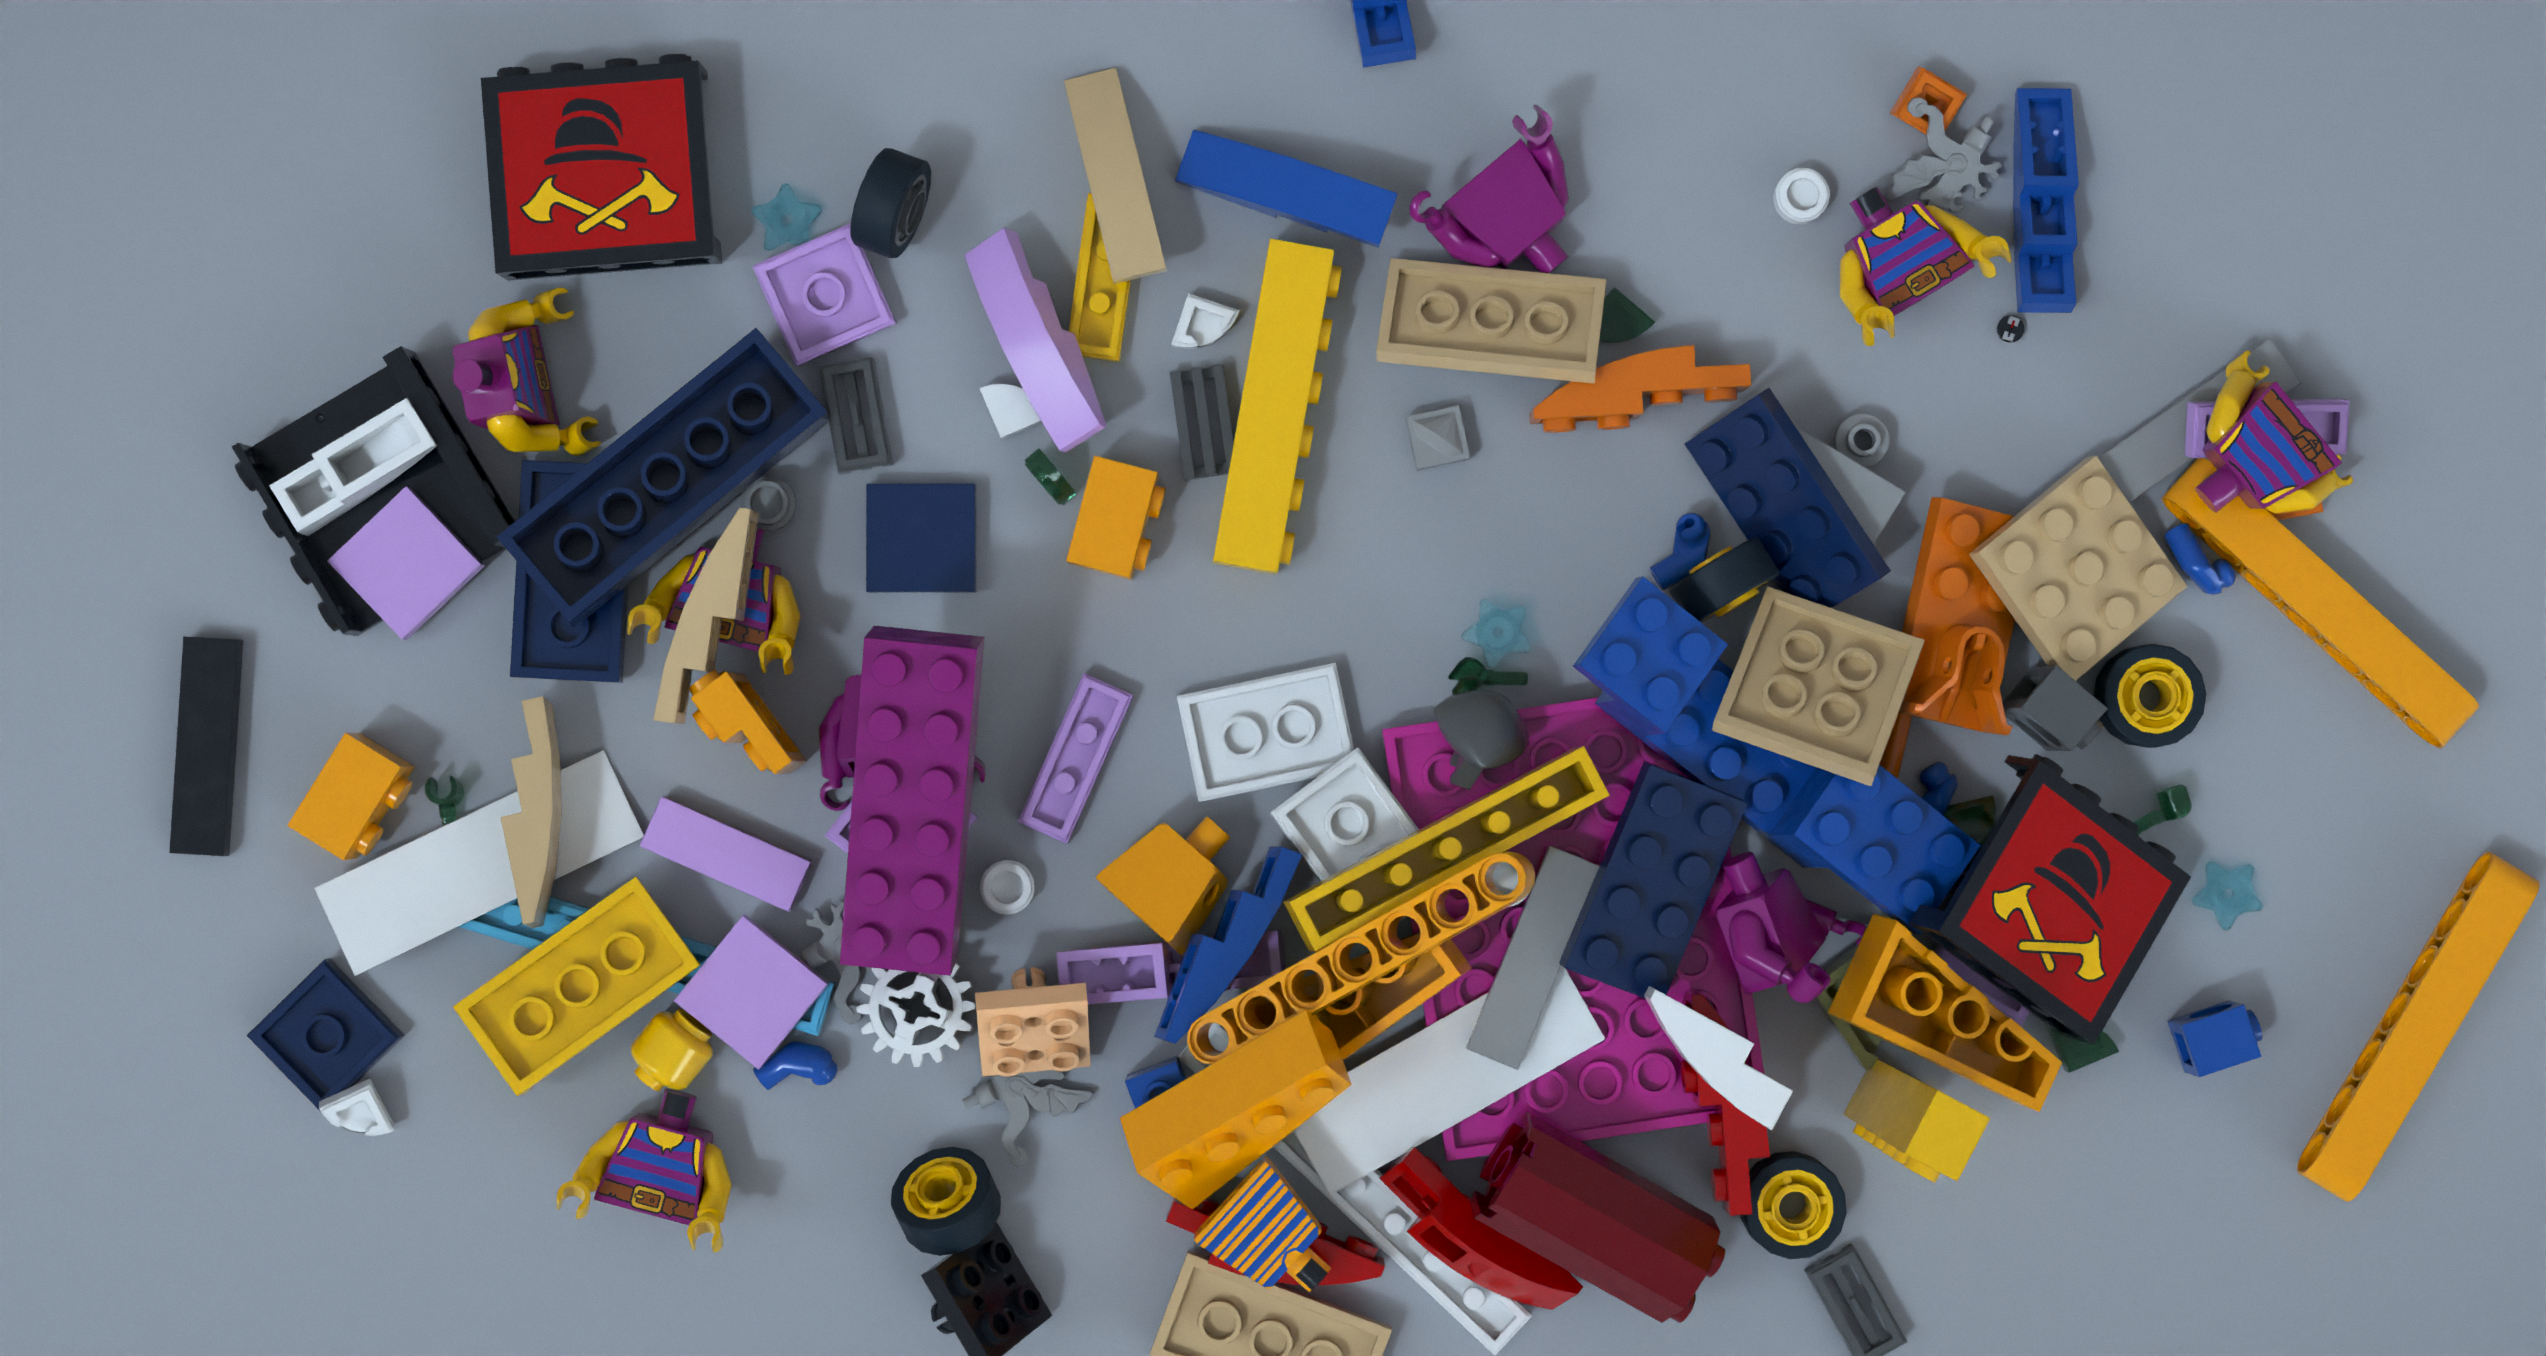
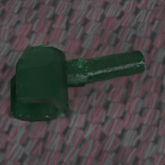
M1465 657L1458 662L1448 676V679L1459 681L1452 690L1454 695L1465 691L1479 690L1482 685L1526 686L1528 674L1526 672L1487 670L1477 659Z
M451 775V792L442 799L438 797L436 779L430 777L425 783L424 790L427 798L439 806L442 827L455 821V806L464 797L463 785Z
M2176 785L2157 791L2156 795L2161 809L2151 811L2133 822L2139 827L2136 835L2164 821L2187 816L2192 807L2187 788L2183 785Z

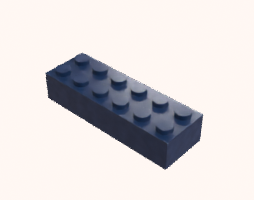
M755 328L501 532L497 538L572 627L575 628L828 422V411L761 332Z

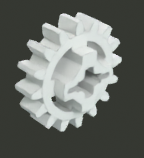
M955 963L950 976L919 973L914 984L901 990L892 988L889 985L894 979L909 971L890 969L887 971L886 969L872 968L878 981L876 985L861 984L860 990L871 997L869 1004L859 1005L856 1007V1010L861 1014H870L871 1022L867 1023L860 1030L862 1034L877 1033L879 1036L873 1050L879 1053L887 1047H891L894 1049L891 1061L894 1064H899L906 1054H911L914 1067H922L924 1054L930 1053L936 1063L944 1061L942 1047L945 1045L956 1051L959 1050L962 1045L955 1036L958 1030L972 1031L974 1027L963 1019L964 1012L976 1009V1003L964 1001L963 993L973 987L971 981L957 983L954 979L961 966ZM939 979L944 982L950 991L953 1011L943 1007L936 993ZM921 992L925 995L923 1004L930 1007V1011L938 1013L940 1018L918 1016L915 1023L909 1021L911 1012L903 1008V1004L895 1002L894 998L903 1000L916 999ZM881 1005L890 1008L898 1024L894 1032L895 1036L889 1032L884 1024ZM933 1025L946 1029L937 1039L926 1044L914 1045L920 1031Z

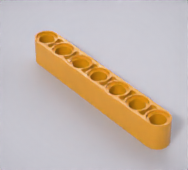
M2197 458L2161 498L2166 508L2183 524L2188 523L2197 537L2218 556L2227 560L2238 574L2412 731L2429 744L2442 749L2479 708L2475 698L2265 508L2250 509L2237 496L2217 513L2213 512L2198 496L2195 487L2217 469L2209 460Z
M2490 851L2484 853L2473 864L2304 1148L2297 1164V1172L2345 1202H2350L2362 1191L2531 907L2540 887L2537 879Z
M1517 852L1496 853L1480 860L1199 1017L1192 1023L1188 1031L1187 1043L1190 1052L1202 1063L1213 1064L1304 1010H1307L1312 1015L1318 1013L1522 900L1531 892L1535 884L1533 865L1525 856ZM1501 862L1511 864L1518 874V884L1510 894L1500 891L1493 881V872ZM1452 889L1463 892L1469 902V911L1462 920L1452 918L1445 908V898ZM1404 916L1414 919L1420 928V939L1414 947H1408L1403 944L1397 935V925ZM1356 943L1366 946L1371 953L1372 965L1366 973L1356 971L1350 963L1349 954ZM1308 970L1315 971L1323 980L1324 990L1318 1000L1308 997L1303 990L1302 978ZM1261 996L1270 999L1276 1009V1018L1270 1026L1261 1023L1255 1013V1004ZM1213 1023L1222 1025L1227 1031L1229 1040L1223 1052L1216 1050L1210 1044L1208 1034Z

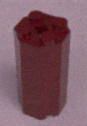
M1529 1112L1521 1116L1523 1128L1515 1123L1507 1127L1481 1170L1479 1177L1488 1181L1484 1195L1474 1190L1470 1200L1474 1219L1661 1323L1669 1318L1678 1323L1683 1322L1693 1309L1696 1300L1695 1292L1706 1276L1710 1278L1719 1270L1725 1257V1248L1717 1244L1721 1232L1714 1217Z

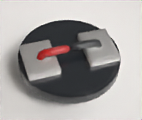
M2009 315L1999 321L1997 333L2005 342H2016L2024 334V324L2020 318Z

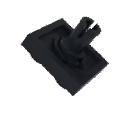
M997 1222L992 1231L978 1244L960 1253L947 1255L921 1275L936 1300L931 1309L932 1321L935 1322L943 1317L947 1319V1321L941 1323L936 1328L943 1334L955 1332L969 1356H1003L1053 1316Z

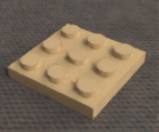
M2097 456L2083 459L1969 553L1972 560L2048 666L2057 665L2075 681L2188 587Z
M1767 586L1714 719L1712 731L1872 786L1925 640Z

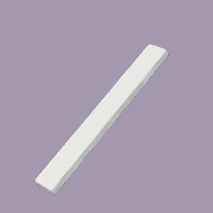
M1213 1023L1208 1034L1210 1044L1216 1050L1223 1052L1229 1040L1227 1031L1222 1025ZM1188 1045L1178 1055L1195 1073L1211 1065L1197 1060L1190 1052ZM1294 1131L1273 1146L1493 1355H1496L1532 1317L1531 1313L1520 1302L1490 1291L1454 1271L1406 1232L1418 1216L1379 1179L1383 1174L1379 1169L1330 1196Z

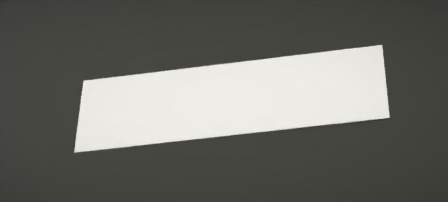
M604 750L561 770L562 818L554 880L644 837ZM518 791L314 888L354 976L517 898L500 817L522 812Z
M1562 965L1559 968L1518 1070L1466 1049L1488 995L1486 993L1347 1072L1352 1085L1293 1130L1329 1195L1331 1196L1405 1154L1413 1147L1419 1146L1605 1040L1567 970Z

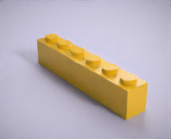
M1271 238L1269 240L1212 564L1273 575L1278 573L1279 563L1290 565L1295 533L1285 531L1289 510L1299 512L1304 487V479L1294 478L1298 457H1309L1314 426L1304 425L1307 403L1318 405L1323 373L1313 371L1317 350L1327 352L1333 321L1332 319L1323 318L1326 297L1337 298L1342 266L1332 265L1334 250Z
M1585 747L1572 748L1283 902L1309 951L1316 952L1480 860L1496 853H1502L1608 797L1609 793Z
M1878 1059L1870 1069L1865 1071L1843 1115L1856 1122L1853 1133L1862 1137V1139L1871 1143L1895 1161L1903 1164L1904 1167L1936 1183L1941 1173L1958 1181L1990 1120V1117Z

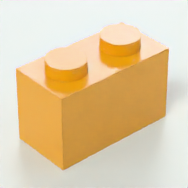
M1094 455L1066 561L1071 565L1132 580L1135 569L1145 571L1152 545L1151 539L1143 538L1149 517L1159 518L1166 492V487L1157 485L1159 480L1158 472Z
M345 732L287 826L341 860L358 859L360 854L366 856L373 850L383 834L384 829L379 824L388 809L392 808L395 810L408 795L412 787V782L408 780V777L415 766L361 733Z

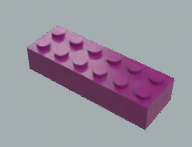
M874 625L864 637L840 951L841 965L949 976L952 973L959 952L985 638L983 636Z

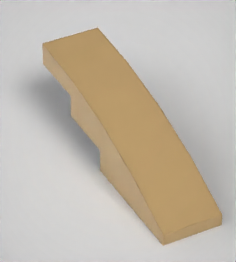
M1111 68L1064 80L1114 284L1167 271L1117 69Z
M738 509L710 552L684 605L664 664L653 718L654 721L685 724L689 698L688 688L691 684L692 670L706 672L715 670L722 618L744 621L759 513L754 510Z
M544 696L521 701L532 754L511 759L522 812L500 817L522 923L532 929L544 925L556 873L562 818L560 752L553 705Z

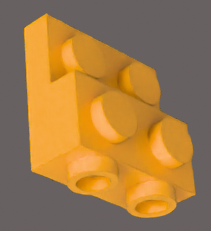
M713 670L688 688L693 695L691 700L698 708L692 716L710 740H714L717 737L723 743H742L748 738L749 741L743 745V748L752 762L762 772L768 769L773 774H790L807 762V759L744 674L725 671L718 674L716 670Z

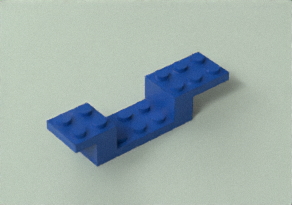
M1645 577L1635 578L1573 665L1576 670L1603 690L1595 704L1690 779L1747 802V807L1741 819L1801 867L1829 868L1892 919L1899 921L1912 934H1921L1920 931L1909 924L1919 905L1938 909L1981 845L1881 765L1878 767L1872 786H1868L1712 731L1714 719L1733 674V670L1719 660V657L1729 644Z

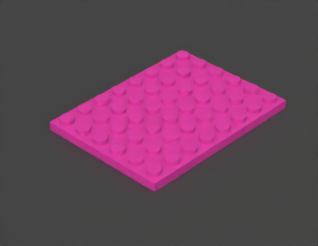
M1599 697L1516 709L1529 733L1528 746L1523 754L1512 762L1497 768L1482 770L1470 790L1450 783V776L1456 768L1450 765V758L1454 750L1445 741L1437 721L1382 729L1391 792L1418 829L1427 826L1572 748L1584 746L1609 796L1504 851L1517 852L1525 856L1533 865L1535 877L1549 845L1600 866L1644 761L1684 777L1687 776L1598 707L1595 702ZM1730 847L1727 851L1723 863L1732 858ZM1721 865L1667 992V996L1686 1005L1685 991L1701 993L1721 1016L1729 1030L1754 1043L1746 1062L1752 1068L1765 1074L1753 994L1746 995L1717 919L1716 908L1733 890ZM1452 889L1445 898V908L1452 918L1462 920L1469 911V902L1463 892ZM1527 897L1519 904L1507 907L1451 938L1472 969L1423 1003L1426 1027L1489 992ZM1410 918L1412 934L1420 932L1417 922ZM1566 969L1605 1040L1443 1131L1442 1138L1446 1161L1490 1155L1507 1127L1515 1123L1523 1128L1521 1116L1526 1112L1531 1113L1578 1141H1587L1707 1123V1114L1716 1113L1715 1105L1699 1106L1693 1101L1692 1093H1684L1681 1078V1061L1685 1059L1680 1055L1659 1025L1645 998Z

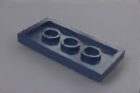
M1770 388L1759 393L1685 443L1690 454L1747 540L1755 537L1760 539L1780 572L1774 580L1781 591L1832 608L1880 580L1891 571Z
M522 460L519 518L587 463ZM516 561L510 677L623 683L628 585L577 627L573 628Z
M1644 761L1559 964L1565 969L1645 998L1644 994L1649 986L1667 995L1748 803L1740 798Z

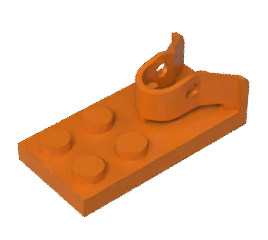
M1931 497L1902 628L1903 633L1924 639L1925 641L1899 713L1982 733L2003 736L2010 734L2013 726L2007 725L2000 685L2003 679L2015 619L1972 560L1969 553L2014 516L1942 497Z

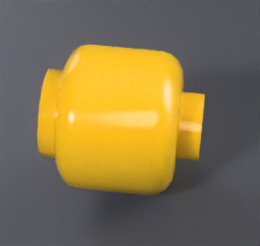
M678 1008L675 1013L669 1011L657 1013L631 1045V1054L638 1064V1067L634 1070L635 1075L648 1087L658 1092L664 1086L674 1090L685 1089L713 1055V1049L709 1042L712 1036L711 1031L684 1009Z

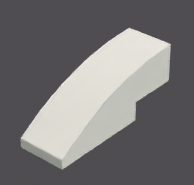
M405 398L313 453V460L269 486L296 531L309 536L392 482L437 447V444L410 400Z
M1649 986L1644 996L1659 1025L1680 1055L1706 1083L1731 1104L1772 1130L1793 1090L1744 1063L1754 1043Z

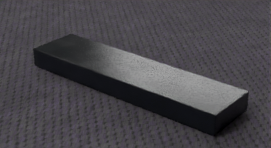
M183 636L169 853L210 856L230 855L243 640Z

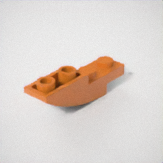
M1694 345L1663 348L1635 354L1596 368L1595 384L1571 381L1559 388L1532 409L1529 413L1530 424H1543L1544 433L1575 431L1576 422L1597 421L1598 430L1630 428V419H1638L1643 414L1642 397L1650 396V405L1654 406L1683 403V395L1704 394V401L1706 403L1736 401L1737 392H1744L1751 386L1750 364L1695 367Z

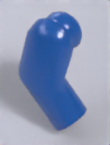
M1687 513L1678 519L1673 554L1649 568L1655 582L1662 591L1689 576V571L1707 558L1711 536L1708 523L1699 514Z
M2188 523L2181 524L2165 534L2164 538L2179 566L2204 593L2220 594L2222 588H2227L2234 584L2236 576L2231 564L2225 559H2217L2211 564Z
M1938 761L1925 768L1920 774L1921 782L1928 789L1921 798L1944 815L1958 787L1955 773L1950 775L1945 763Z
M793 1041L771 1055L759 1070L756 1067L753 1068L757 1079L767 1090H770L791 1074L811 1078L815 1085H826L835 1078L838 1071L837 1064L832 1060V1054L822 1046L800 1041Z

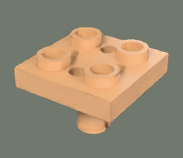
M1030 967L1032 986H1027L1025 968L1015 971L1011 977L1013 989L975 993L982 1077L995 1075L1009 1077L1026 1072L1068 1071L1074 1068L1091 1066L1086 983L1046 986L1045 973L1041 969Z

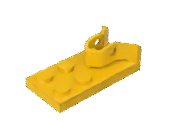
M634 877L458 1002L453 1008L516 1096H521L528 1093L538 1082L692 973L701 964L639 878Z

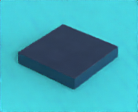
M866 484V592L976 593V484Z
M328 958L324 959L246 1036L320 1111L319 1101L354 1086L405 1035Z

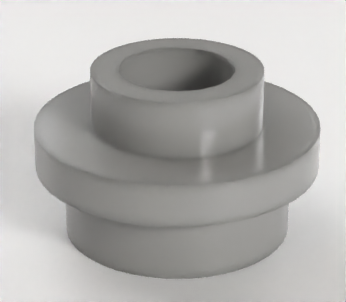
M1855 414L1848 417L1839 425L1834 437L1835 449L1865 468L1880 462L1886 455L1890 443L1886 426L1881 420L1870 414ZM1857 431H1866L1871 436L1872 444L1868 450H1860L1855 446L1854 435Z

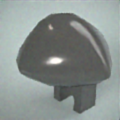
M1484 689L1465 691L1449 696L1434 708V715L1445 741L1454 750L1450 758V765L1456 767L1450 776V783L1470 790L1482 770L1497 768L1512 762L1523 754L1529 744V733L1523 719L1511 701L1498 692Z

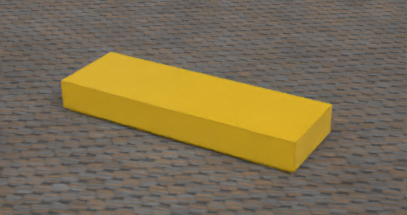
M1088 193L1068 331L1075 334L1084 358L1120 363L1131 280L1117 284L1113 282L1092 194Z

